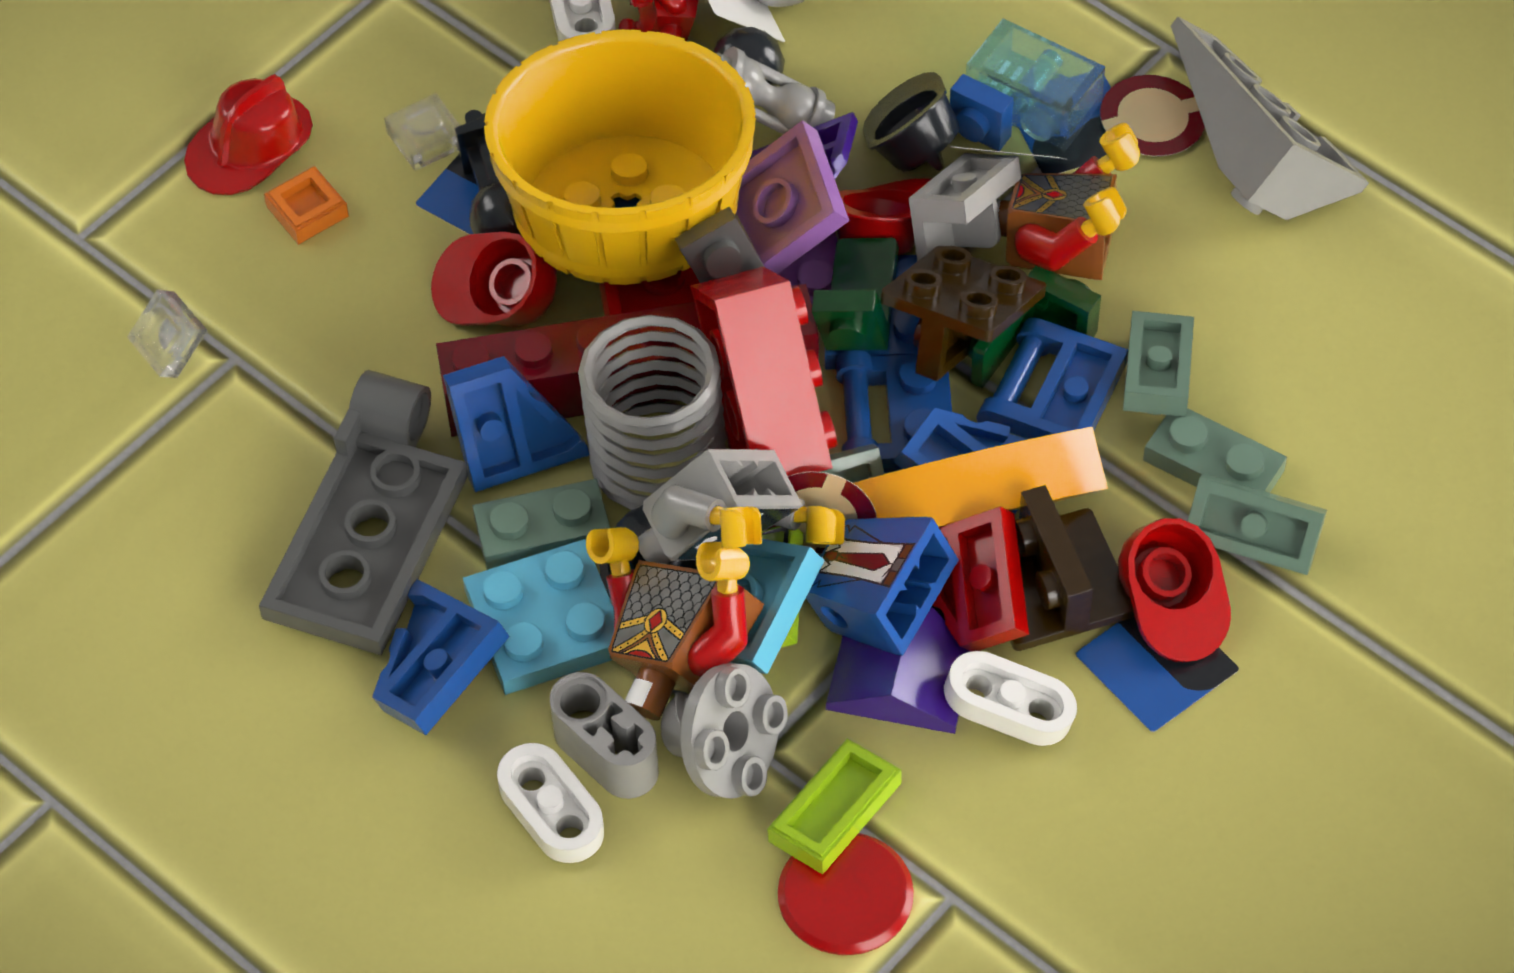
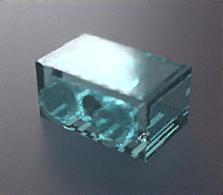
M1003 18L967 62L966 75L1014 98L1012 126L1025 131L1035 140L1046 141L1066 151L1101 106L1105 66Z

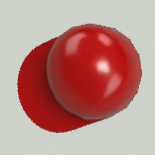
M492 232L465 235L452 242L440 256L431 282L432 300L437 312L443 319L459 326L497 324L509 327L525 326L536 322L544 315L553 301L557 286V270L545 262L543 256L539 257L520 234Z
M1162 518L1136 529L1123 544L1118 558V577L1126 594L1131 598L1138 629L1143 639L1157 654L1175 662H1192L1207 657L1222 644L1231 622V606L1220 559L1212 540L1197 525L1181 518Z

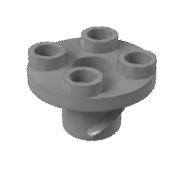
M736 663L712 667L700 677L690 694L677 692L675 697L667 704L661 718V737L670 753L683 757L685 768L691 780L702 792L710 796L730 799L741 796H756L766 785L767 771L775 753L778 734L784 729L787 722V706L781 696L773 694L765 677L755 668Z

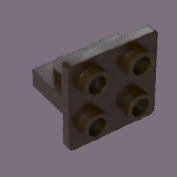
M936 246L884 287L881 292L880 302L920 318L913 338L914 346L918 348L915 373L938 381L968 356V347L973 337L985 342L993 341L1045 296L1046 283L1027 276L1023 270L1017 267L998 266L973 257L969 251L961 247Z
M1046 485L1021 492L1019 519L1015 520L1029 635L1011 640L1010 643L1013 649L1016 651L1026 650L1133 618L1135 614L1131 598L1126 594L1118 577L1117 563L1093 511L1089 508H1084L1059 515Z

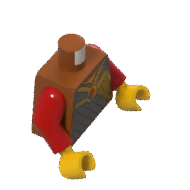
M1127 123L1115 125L1101 136L1099 142L1107 154L1099 159L1096 156H1092L1072 174H1021V179L1015 184L1011 200L997 199L1001 236L1007 237L1006 263L1014 267L1033 269L1037 265L1057 274L1102 280L1113 232L1127 213V208L1116 189L1117 174H1111L1114 169L1116 171H1125L1134 167L1140 157L1138 140Z
M626 527L593 529L588 533L586 549L589 557L595 563H610L612 574L606 577L614 610V633L608 648L610 658L636 676L625 701L643 717L658 721L673 690L690 693L696 682L706 671L714 666L731 663L745 649L748 642V633L764 606V603L737 584V580L744 578L748 573L750 567L749 557L740 548L722 547L721 542H705L697 550V569L642 560L638 561L635 569H631L629 561L634 559L639 550L638 537L632 530Z

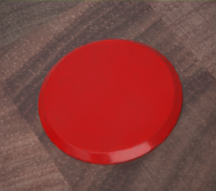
M861 833L857 834L824 874L819 873L791 856L782 870L778 883L779 908L790 930L809 946L836 955L862 954L888 943L906 924L913 905V882L902 858L884 842Z

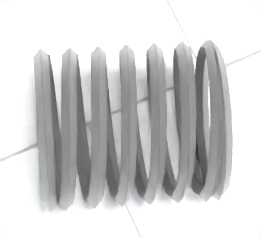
M646 315L624 319L596 336L584 350L578 375L594 479L597 478L599 487L609 499L630 510L642 506L644 500L649 496L636 494L629 489L654 493L666 482L652 483L634 480L627 475L648 479L673 477L707 449H727L725 445L726 435L724 431V407L722 404L721 367L716 348L700 329L678 318ZM647 326L671 327L691 337L688 338L680 333L647 331L625 336L606 347L610 341L623 333ZM648 341L674 342L695 353L692 354L677 347L652 345L626 351L607 363L613 355L628 346ZM652 355L676 357L695 367L692 368L682 362L652 360L629 365L610 376L613 371L629 361ZM652 370L678 372L697 382L695 383L689 379L680 376L655 374L651 376L629 380L628 382L611 391L615 385L619 384L620 382L624 381L630 376ZM655 384L679 386L689 392L696 394V396H694L685 391L654 389L636 394H631L630 396L613 405L616 400L633 391L634 389L647 387ZM654 399L679 400L687 404L656 402L630 408L636 403ZM655 412L670 413L649 418L639 416ZM696 422L692 428L675 437L658 440L634 438L621 433L626 432L644 436L662 435L678 432ZM698 437L693 443L675 452L651 455L629 451L628 449L624 448L630 447L654 451L660 449L679 447L685 444L686 442ZM698 452L695 457L677 466L658 469L633 466L625 462L658 465L681 461Z

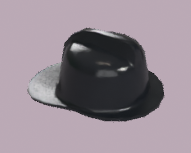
M922 73L895 87L870 111L864 122L863 133L868 149H875L895 168L903 172L916 169L926 162L938 171L943 169L944 162L941 152L955 139L960 129L959 122L946 96L947 90L943 80L937 73Z

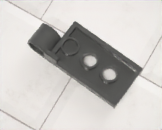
M366 370L360 376L354 388L349 409L334 437L336 455L259 604L263 620L382 656L409 600L408 593L410 587L419 579L468 477L466 462L416 448L425 429L431 407V390L428 386L372 370ZM370 518L382 519L388 523L386 529L375 536H362L354 531L359 523ZM344 569L357 570L363 574V577L357 584L348 588H338L329 583L330 578L335 573L341 572Z

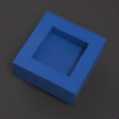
M962 74L950 89V105L959 122L960 129L958 132L970 141L980 142L994 150L1000 151L1012 135L1014 98Z

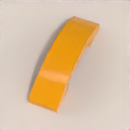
M1093 427L974 451L853 483L868 496L875 508L877 518L932 517L939 528L1000 506L1009 511L1020 509L1021 492L1046 485L1053 502L1108 489Z

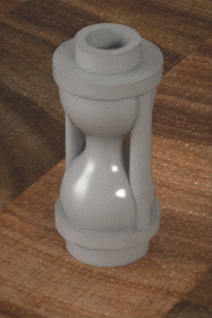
M730 47L723 54L716 53L721 57L722 61L726 60L740 74L746 83L745 88L748 87L754 105L761 106L766 110L764 112L755 107L757 122L781 134H785L802 120L815 127L834 119L835 104L826 99V94L823 90L817 87H808L745 56L744 51L736 47ZM766 79L779 85V87L770 85Z

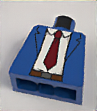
M932 517L847 519L845 521L844 543L842 545H826L822 553H817L825 561L806 599L824 626L830 631L883 651L903 656L959 559Z

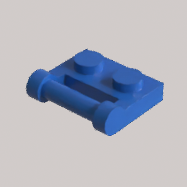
M1026 319L1016 337L1019 346L994 396L986 398L976 416L977 422L990 421L1010 426V433L1027 439L1093 427L1094 431L1127 364L1128 349L1043 319ZM1049 353L1056 355L1057 357L1032 407L1028 408L1017 404L1040 357Z
M862 350L845 351L837 356L835 360L836 378L838 382L843 384L847 441L842 445L841 451L874 444L879 447L884 473L902 470L893 461L934 407L952 412L949 372L938 381L915 373L918 354L871 356ZM886 385L890 443H877L872 439L868 386Z

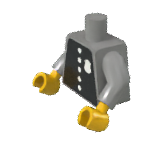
M707 449L644 500L643 511L651 528L638 537L639 551L646 561L668 564L671 561L696 560L697 550L705 542H721L722 547L725 548L745 547L746 544H762V532L773 525L796 530L801 523H806V543L842 545L844 543L845 517L840 510L822 506L805 507V501L798 498L774 450Z

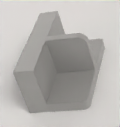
M964 153L909 197L917 261L936 246L991 248L1000 241L1001 230L997 199L1021 179L1019 156Z

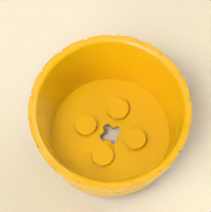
M626 29L601 31L598 34L592 32L574 36L557 42V45L553 46L551 44L533 53L520 62L521 65L519 67L515 66L495 89L496 94H492L486 109L484 132L485 141L490 152V161L495 175L505 189L511 203L517 228L539 257L543 256L544 261L557 270L566 274L571 273L576 278L597 283L639 284L641 281L647 280V282L664 279L677 274L679 270L684 271L690 268L674 238L728 206L734 215L736 214L740 185L752 154L756 121L754 100L749 88H745L746 83L737 70L726 60L722 61L719 55L695 42H687L684 38L667 33L641 32V30ZM621 197L628 201L636 197L640 201L634 207L615 208L613 199Z

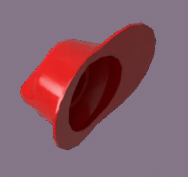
M276 74L270 75L266 79L252 78L230 85L219 97L215 116L197 132L187 146L184 158L187 176L199 189L213 195H234L252 189L270 176L286 159L308 141L313 127L309 110L299 100L289 95L283 80Z
M933 178L908 179L861 190L839 191L849 218V222L837 230L839 239L892 237L896 239L899 247L898 256L911 252L915 246L909 197Z

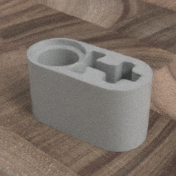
M575 672L559 679L550 693L554 737L558 746L612 795L629 799L640 797L649 792L657 782L659 775L656 734L650 722L596 675L586 672ZM578 711H590L594 713L593 715L583 719L569 717L570 715Z

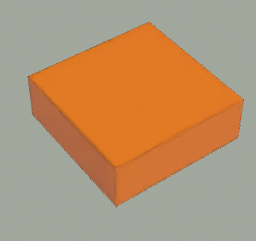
M315 166L264 194L266 207L298 245L349 217L347 203Z

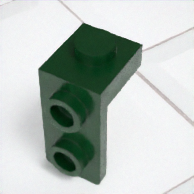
M841 238L837 241L831 290H814L812 314L826 350H887L892 307L882 304L880 300L882 289L896 279L899 247L895 238Z
M1035 265L1028 276L1046 283L1045 296L993 341L985 342L974 337L972 338L967 352L968 357L972 358L971 383L981 388L986 385L1017 343L1016 337L1024 321L1028 318L1043 319L1094 337L1098 331L1101 295L1091 291L1088 286L1076 279H1067L1053 271H1048Z

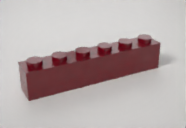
M807 284L791 286V288L799 286L808 311V324L800 326L805 349H813L819 361V333L812 314V304ZM689 302L436 343L451 437L458 436L443 375L504 356L564 418L583 416V401L578 371L584 350L596 336L624 319L646 315L678 318L701 330L695 303ZM647 326L623 333L610 341L606 347L625 336L647 331L680 333L688 338L691 337L671 327ZM648 341L628 346L613 355L607 363L626 351L652 345L677 347L692 354L695 353L674 342ZM652 355L631 360L613 371L610 376L629 365L652 360L682 362L692 368L695 367L676 357ZM652 370L630 376L629 378L615 385L611 391L628 382L629 380L651 376L655 374L680 376L689 379L695 383L697 382L678 372ZM655 384L647 387L634 389L633 391L616 400L613 405L630 396L631 394H636L654 389L685 391L694 396H696V394L689 392L679 386ZM654 399V400H649V401H645V402L636 403L635 405L631 406L630 408H632V407H634V406H640V405H645V404H650V403L668 402V401H674V400H669V399Z

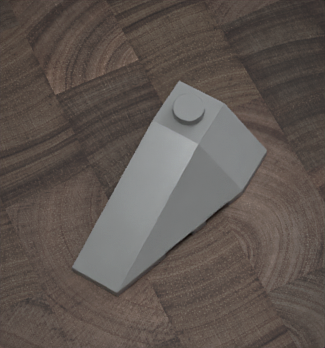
M1177 16L1171 24V29L1218 167L1235 186L1231 191V195L1239 204L1256 215H1260L1264 209L1285 220H1289L1359 194L1366 188L1369 182L1348 159L1325 137L1320 136L1317 139L1306 128L1297 123L1296 121L1301 115L1288 103L1282 102L1270 91L1260 86L1262 79L1216 36Z

